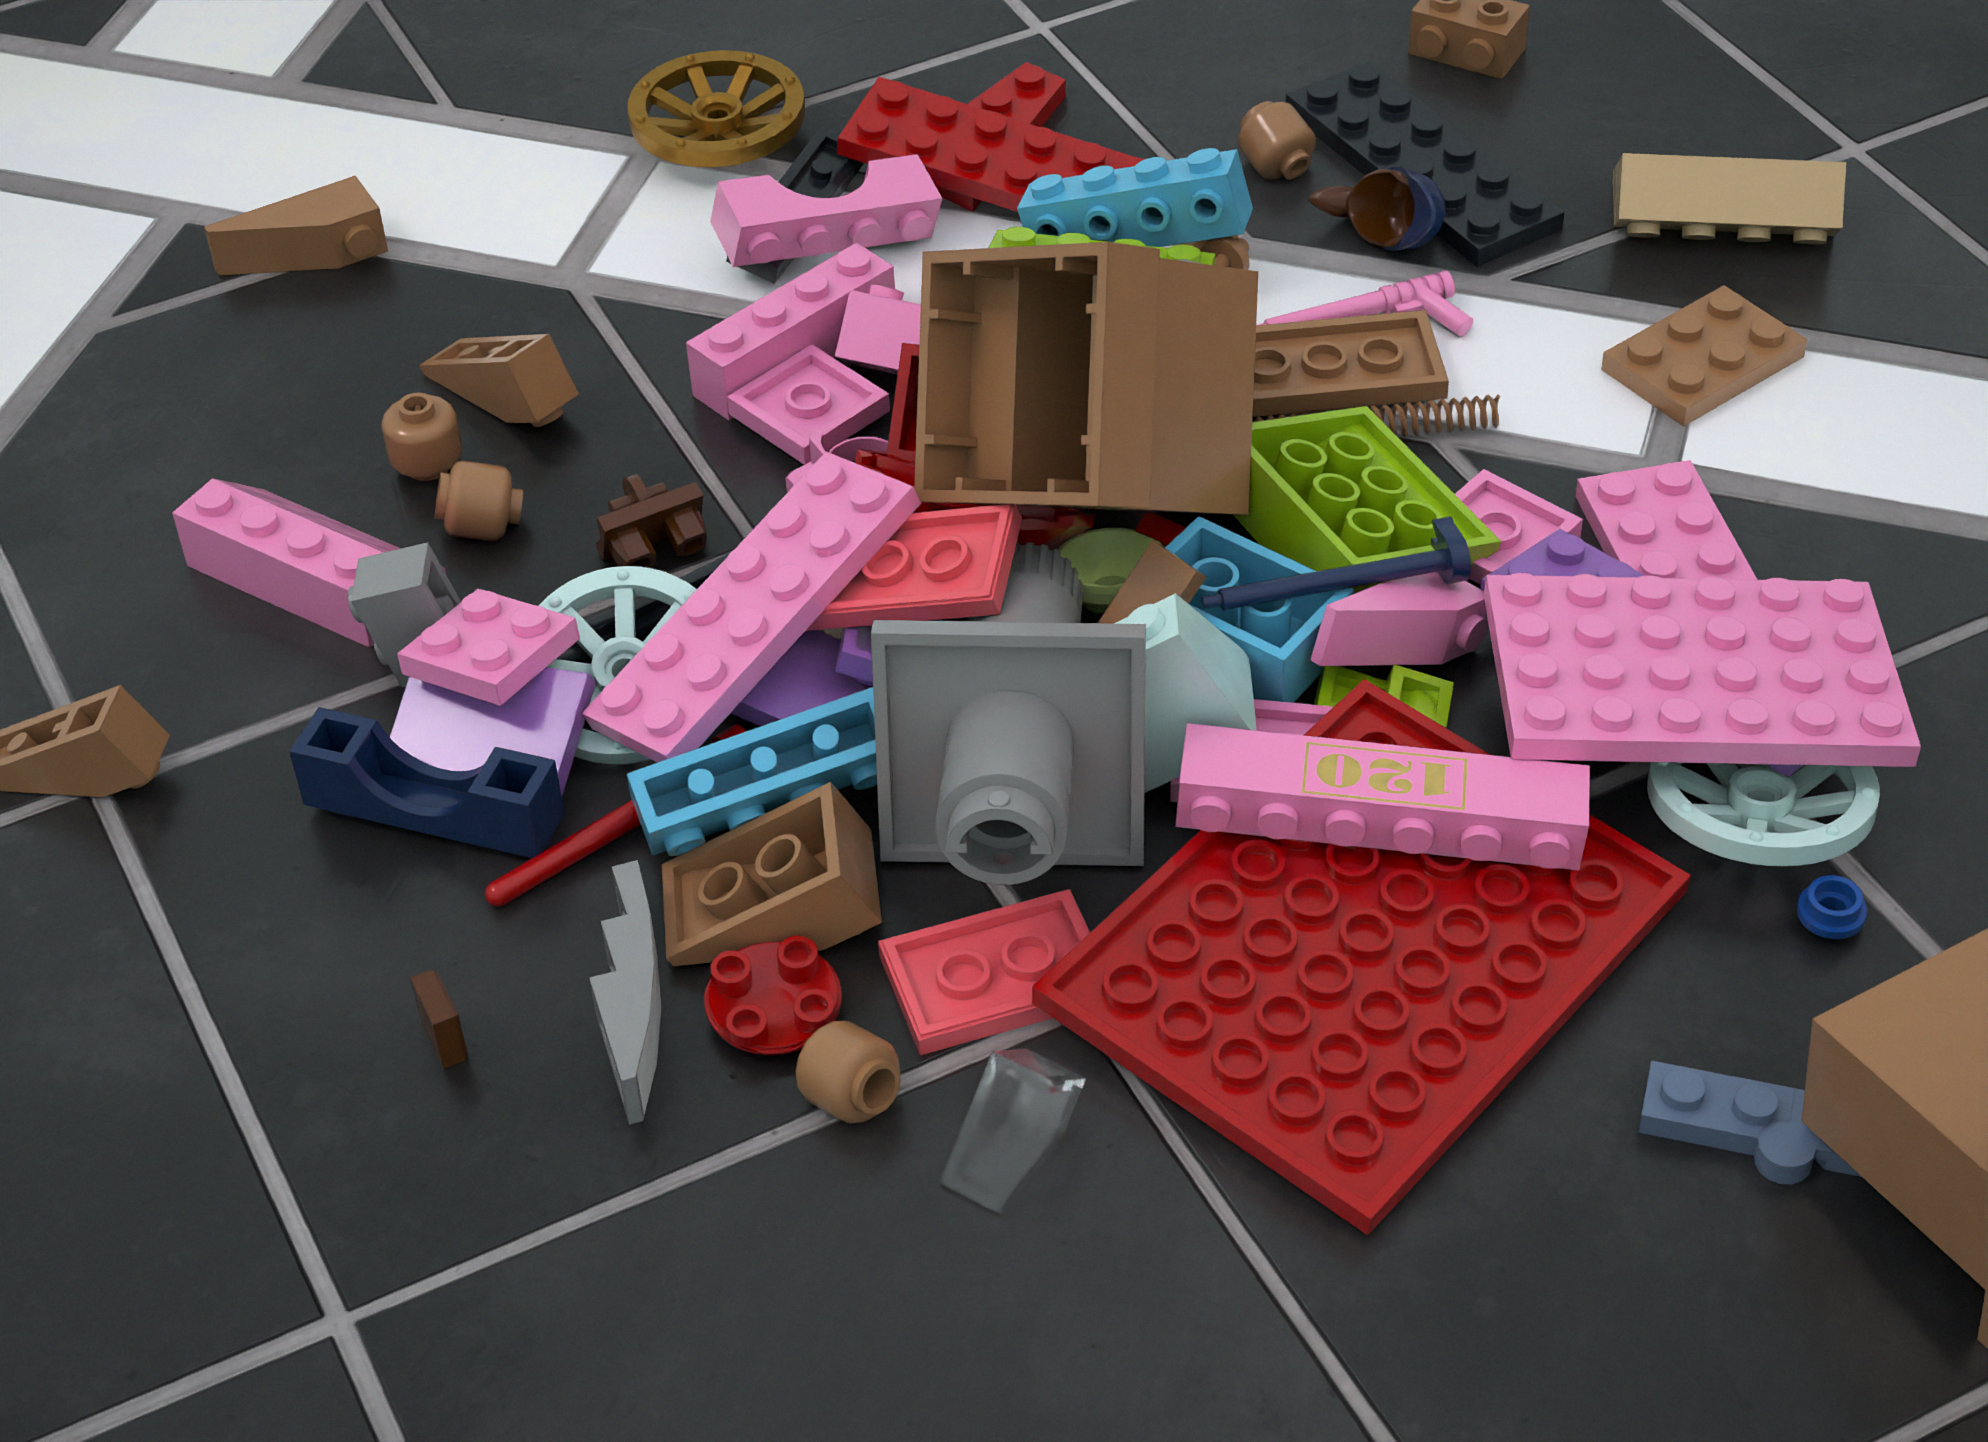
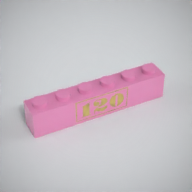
M1187 723L1179 780L1176 827L1200 829L1206 832L1219 831L1265 836L1272 839L1331 843L1345 847L1358 846L1395 850L1409 854L1423 853L1469 858L1475 861L1534 865L1548 869L1579 870L1589 829L1590 766L1542 760H1514L1511 757Z

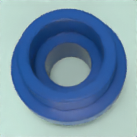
M1827 875L1815 879L1800 894L1797 904V915L1803 926L1812 933L1829 939H1844L1857 934L1863 928L1868 912L1867 904L1863 899L1860 888L1851 880L1836 875Z

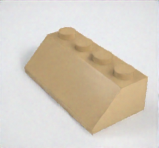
M1622 153L1613 170L1614 227L1627 228L1628 236L1643 238L1660 236V229L1682 230V238L1692 240L1715 239V233L1718 231L1738 232L1737 240L1744 242L1771 241V234L1793 235V243L1806 245L1825 244L1827 236H1835L1843 228L1846 162Z

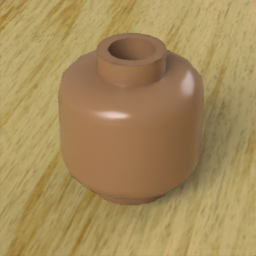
M1266 101L1254 106L1246 113L1240 123L1241 130L1238 134V147L1261 177L1266 180L1281 177L1291 180L1302 175L1311 164V156L1316 147V135L1295 108L1285 102L1273 103Z
M419 392L411 393L393 403L383 414L381 429L387 456L392 467L402 475L419 481L438 479L441 472L447 473L454 463L460 459L462 440L457 415L452 405L443 398Z
M464 460L454 463L450 473H440L435 519L443 520L446 532L453 537L495 542L500 540L505 534L507 523L519 525L523 490L512 488L511 473L504 466Z
M832 1021L817 1029L805 1042L796 1066L797 1087L806 1101L832 1116L850 1124L863 1123L885 1111L895 1100L901 1082L899 1056L888 1041L850 1021Z

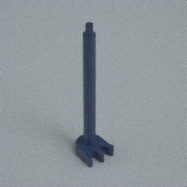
M1451 516L1433 519L1432 525L1436 538H1431V545L1434 551L1218 589V594L1201 597V604L1203 609L1220 606L1222 610L1434 572H1438L1446 584L1467 581L1471 572L1469 549L1465 538L1454 524Z

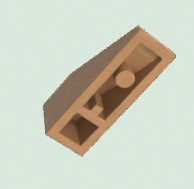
M356 175L204 226L214 269L218 276L339 269L388 252L380 208Z
M550 334L460 338L419 365L424 376L506 423H531L533 427L546 425L563 414L564 411L561 406L579 395Z
M121 685L1 729L0 791L105 797L128 788H140L151 781L160 768L159 759L170 734Z

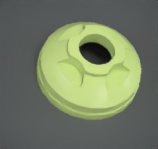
M1102 528L1090 530L1068 539L1059 547L1058 551L1061 552V557H1067L1071 561V567H1076L1079 573L1078 580L1081 579L1082 604L1093 613H1101L1107 610L1151 541L1161 543L1137 533L1135 529Z

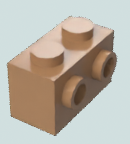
M1420 0L1411 10L1408 54L1503 79L1526 49L1530 5L1513 0Z

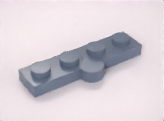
M1651 1060L1638 1133L1754 1155L1755 1166L1760 1174L1778 1184L1792 1185L1802 1182L1809 1176L1814 1159L1824 1170L1862 1177L1802 1122L1805 1090Z

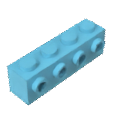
M1215 148L1198 150L1186 158L1166 161L1163 157H1152L1132 167L1113 169L1111 166H1098L1086 171L1083 175L1062 178L1058 174L1045 175L1028 185L1017 210L1022 226L1032 229L1035 234L1060 236L1065 233H1081L1088 236L1090 240L1115 242L1120 239H1135L1143 242L1145 246L1164 247L1244 234L1253 206L1238 150L1219 152Z
M873 687L627 773L630 797L652 856L667 851L669 856L682 855L704 844V837L726 829L731 831L829 782L837 790L852 784L856 790L876 786L877 766Z

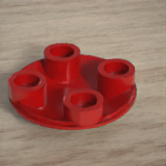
M800 935L790 936L783 941L756 943L737 951L727 950L719 953L710 965L711 975L704 994L707 1018L712 1028L722 1039L741 1050L761 1055H780L798 1051L803 1048L805 1042L817 1029L835 1021L839 1014L842 994L838 976L828 961L818 954L816 944L807 937Z

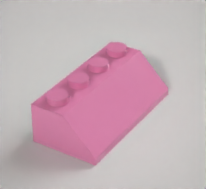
M213 478L172 512L187 566L371 648L374 645V640L364 623L357 622L351 613L348 603V590L350 586L354 585L358 558L401 548L264 489Z

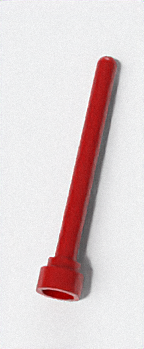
M734 724L714 736L712 743L746 732V730L740 725ZM632 800L489 883L485 889L487 902L495 907L504 906L641 825Z

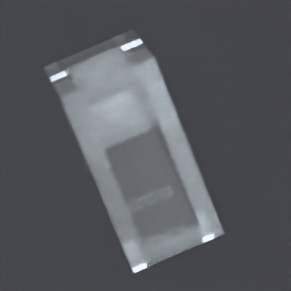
M1028 1049L992 1051L940 1183L1002 1214L1064 1135L1086 1078Z

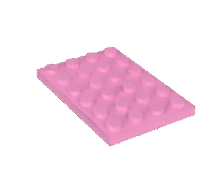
M1527 573L1486 575L1484 601L1511 759L1916 767L1921 745L1869 582H1854L1847 579H1834L1831 581H1798L1784 578L1744 580L1724 579L1714 576L1690 579L1660 578L1652 575L1640 576L1638 578L1597 577L1590 574L1576 576H1533Z

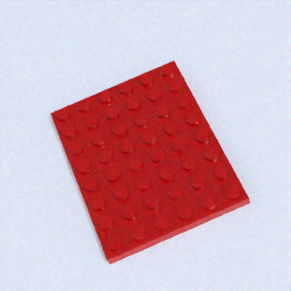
M1365 679L1304 734V736L1490 755ZM1590 814L1589 829L1579 870L1548 869L1534 865L1475 861L1469 858L1423 853L1409 854L1395 850L1358 846L1345 847L1331 843L1272 839L1265 836L1200 830L1032 986V1004L1357 1229L1369 1235L1685 895L1691 875Z

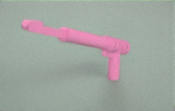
M1445 270L1437 272L1436 275L1433 273L1422 278L1410 279L1407 282L1394 283L1393 286L1391 284L1382 286L1378 291L1264 320V323L1258 325L1365 316L1382 312L1387 314L1426 310L1429 316L1462 337L1470 330L1473 318L1446 300L1454 296L1455 284L1450 272Z

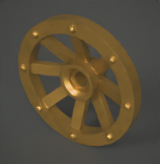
M733 50L694 53L668 61L651 70L640 79L632 89L628 99L630 129L633 137L641 147L652 155L668 162L693 167H724L742 164L759 159L778 150L797 134L805 117L804 91L800 80L788 67L769 57ZM734 76L727 93H712L706 77ZM753 79L771 87L742 106L744 97ZM689 81L696 100L690 105L667 91ZM781 101H785L784 107L779 114L760 116ZM655 104L679 119L649 117L648 114L652 105ZM674 135H677V136H687V137L680 138V137H676V136H674Z

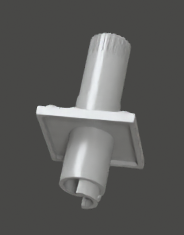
M1019 542L1016 543L999 615L967 617V621L873 620L871 651L881 861L950 862L963 874L975 880L996 885H1012L1030 881L1047 872L1053 865L1144 866L1146 624L1081 623L1082 581L1081 579L1078 580L1079 573L1076 567L1072 568L1071 561L1067 557H1061V552L1054 549L1052 551L1044 544L1036 546L1034 542H1026V545H1020Z

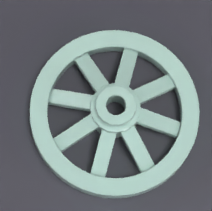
M620 566L596 570L567 582L551 593L539 606L576 618L580 636L577 643L592 658V662L588 664L555 659L547 667L589 673L596 681L590 701L591 704L697 589L672 574L638 566ZM634 596L656 599L671 606L643 642L636 638ZM614 597L616 637L605 642L577 611L594 602ZM583 728L574 755L580 759L604 764H628L650 760V758L601 733Z
M1650 762L1647 783L1648 796L1652 807L1660 819L1684 840L1707 852L1731 860L1764 866H1800L1826 861L1856 847L1866 838L1875 823L1880 786L1872 766L1805 765L1792 776L1786 777L1765 764H1755V766L1739 770L1736 764L1706 763L1722 784L1721 786L1681 766L1682 763ZM1833 773L1840 778L1848 791L1801 798ZM1680 789L1710 804H1692L1682 794ZM1843 814L1829 824L1809 820V818Z

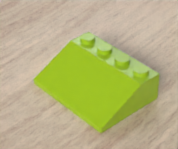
M1367 406L1252 422L1249 515L1233 516L1253 536L1259 545L1310 569L1322 571L1434 551L1431 545V538H1436L1432 520L1451 516L1454 524L1466 540L1471 567L1474 561L1483 557L1487 558L1499 550L1502 541ZM1383 582L1361 585L1351 588L1354 589L1355 594Z

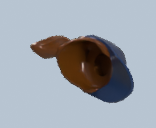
M1396 166L1390 167L1389 170L1377 169L1365 175L1354 187H1326L1312 193L1308 198L1309 202L1322 212L1335 217H1349L1357 233L1371 244L1380 245L1389 251L1414 249L1427 244L1440 231L1446 215L1444 196L1432 179L1420 173Z

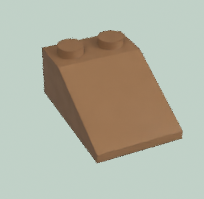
M831 782L662 864L666 959L673 966L710 963L719 953L727 950L737 951L752 944L783 941L787 937L797 935L809 938L816 944L818 951H821L882 923L871 829Z

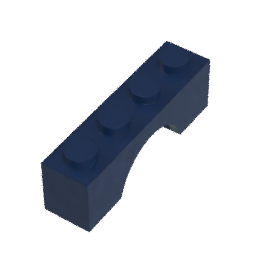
M318 707L289 751L303 805L529 858L537 856L545 850L565 815L556 762L549 758L494 747L485 764L479 768L468 771L445 770L424 763L404 751L387 735L377 720Z

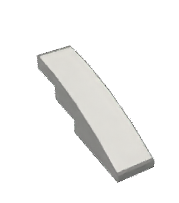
M638 860L612 866L621 916L601 921L610 972L589 978L598 1025L629 1125L644 1120L657 1066L661 1020L657 950L650 908Z

